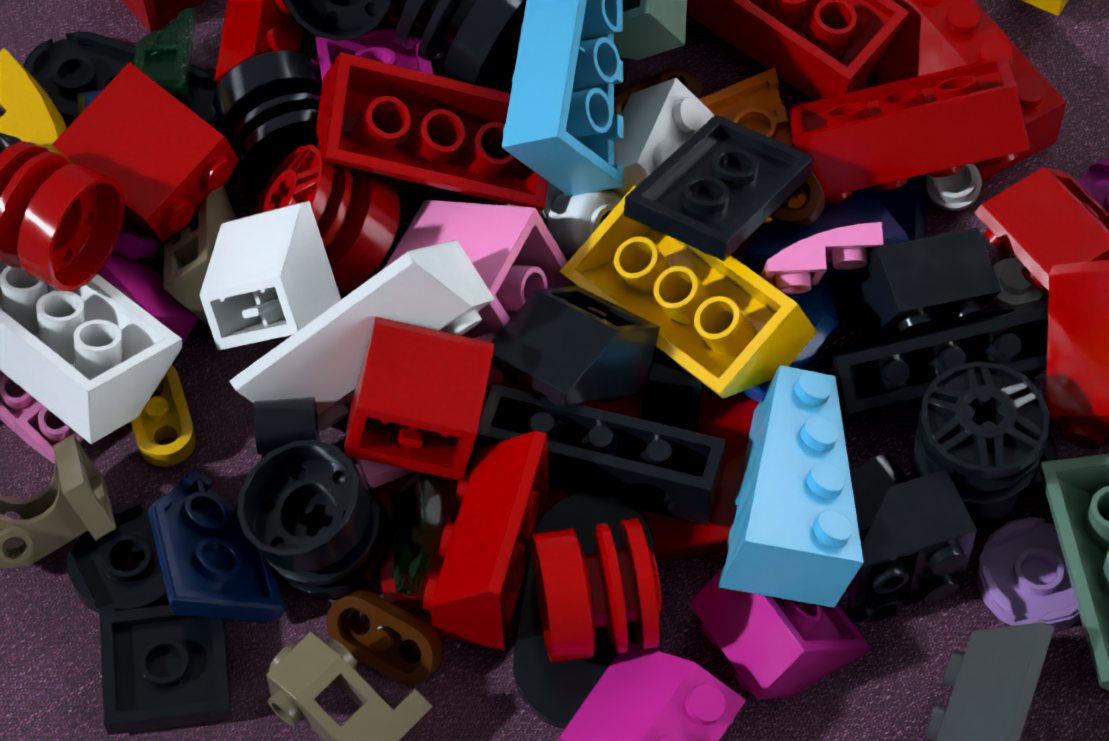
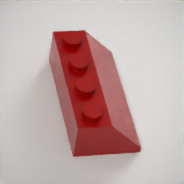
M687 0L686 14L768 70L775 67L778 77L813 101L858 91L867 81L904 24L909 11L892 0Z
M892 0L909 11V14L871 73L879 85L1007 56L1017 85L1030 150L1019 152L1016 159L1003 164L989 165L985 163V160L972 163L978 169L982 181L1057 143L1067 102L975 0Z
M340 52L324 76L316 125L323 161L515 206L533 207L537 211H542L546 204L548 181L502 148L503 130L511 93Z
M1006 55L790 107L793 146L795 149L814 156L812 173L817 177L824 190L825 203L845 200L853 194L852 191L872 186L876 190L895 189L907 183V178L928 173L934 178L951 176L960 172L963 169V165L984 160L989 165L1007 163L1016 159L1019 152L1030 150L1017 85Z

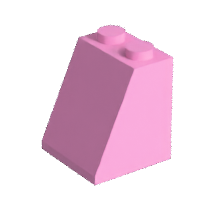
M424 200L384 267L386 268L408 251L458 240L495 299L478 311L482 321L466 333L460 335L468 338H475L495 332V335H497L536 290L575 286L559 272L567 263V260L538 211L533 207Z

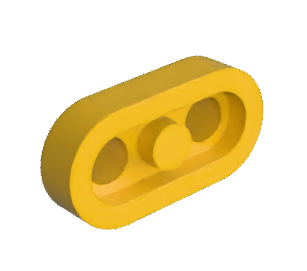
M171 365L155 390L162 393L159 396L150 398L138 418L131 421L141 456L150 464L160 467L174 466L183 462L191 455L196 444V435L180 378L175 367ZM171 437L176 439L170 444L159 445V442L165 438Z

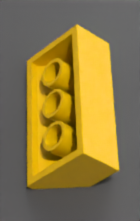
M635 185L559 271L575 286H579L660 326L655 347L723 399L772 380L780 365L789 367L818 333L798 303L730 255L725 261H722L624 216L625 197L636 188Z

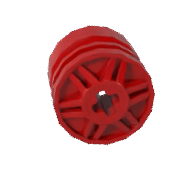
M20 141L5 148L0 153V260L10 267L22 268L29 276L60 291H75L88 284L104 267L119 238L125 212L123 189L115 179L87 166L72 164L65 156L49 152L47 148L36 143Z
M312 144L300 146L289 154L273 172L261 194L254 214L310 201L338 291L351 292L365 283L378 269L392 245L399 225L401 209L398 192L361 170L351 171L350 167L323 161L320 148Z
M639 518L620 521L621 549L617 550L615 549L608 523L596 525L594 553L583 554L574 528L531 534L535 586L550 663L592 658L595 647V628L606 627L615 653L627 652V623L633 624L640 649H650L659 646L660 612H662L660 579L654 553L646 541Z

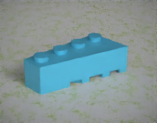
M526 0L515 71L512 77L507 118L503 130L502 148L568 196L624 186V166L614 165V141L624 139L623 116L619 114L614 115V84L623 83V61L620 60L618 50L614 45V33L623 31V0Z
M780 365L753 413L743 465H745L743 480L738 487L735 501L737 505L734 523L729 530L726 545L728 554L726 563L721 570L718 587L835 608L864 563L836 377Z

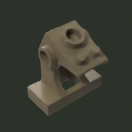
M74 434L53 446L55 454L54 474L45 489L27 499L0 495V569L31 565L86 531H89L96 541L116 529L105 478ZM6 512H16L20 517L13 519L3 514Z
M311 631L297 645L289 644L275 656L269 667V672L266 674L271 694L268 703L273 711L292 727H295L301 720L304 721L323 741H399L433 707L415 688L391 708L353 669L357 665L356 660L340 642L330 638L324 643ZM331 682L339 686L360 707L341 726L314 700Z

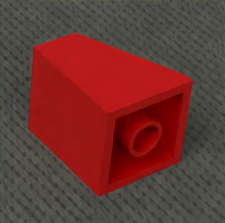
M130 62L52 144L58 153L65 156L70 163L87 166L115 179L123 189L125 201L124 216L152 234L162 243H165L174 232L182 230L191 221L195 209L213 190L219 189L229 180L234 167L240 161L225 136Z
M1109 260L1053 265L1049 274L1046 405L1050 412L1049 420L1066 432L1065 438L1069 442L1092 450L1099 449L1100 445L1109 444Z

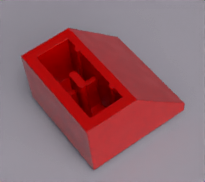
M228 0L214 80L220 83L230 70L244 60L265 52L282 50L307 54L319 65L315 38L318 36H315L297 23L284 0Z
M1042 167L982 203L974 212L988 227L984 232L987 239L1004 253H1013L1024 265L1021 273L1025 279L1044 293L1049 292V274L1053 265L1109 260V213L1068 172Z
M375 317L349 410L344 454L354 458L462 481L478 431L494 343Z

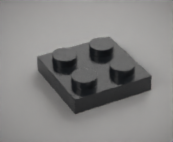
M170 605L99 613L104 726L108 735L232 719L225 619L176 615Z

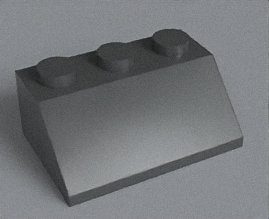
M1034 623L972 631L965 653L953 649L942 685L954 689L948 706L939 703L935 704L925 739L930 741H1020L1055 626L1046 623Z

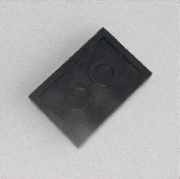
M716 114L625 197L624 216L694 247L705 254L725 261L811 176L814 156Z

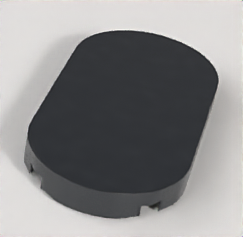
M78 31L66 33L67 39L58 40L53 43L51 38L39 44L28 55L23 64V67L46 91L63 117L67 128L78 117L77 93L103 90L130 62L218 132L221 129V124L212 104L217 87L216 81L210 73L201 67L96 33Z
M581 492L563 498L550 507L541 518L535 530V534L574 528L583 554L594 553V533L597 524L608 523L615 549L617 550L621 549L620 521L639 518L646 541L654 553L652 533L642 514L624 499L604 492ZM531 549L513 658L514 683L524 702L538 718L549 725L565 729L618 653H615L611 645L606 627L595 628V647L592 658L550 663L540 618ZM627 623L628 642L638 644L633 624Z

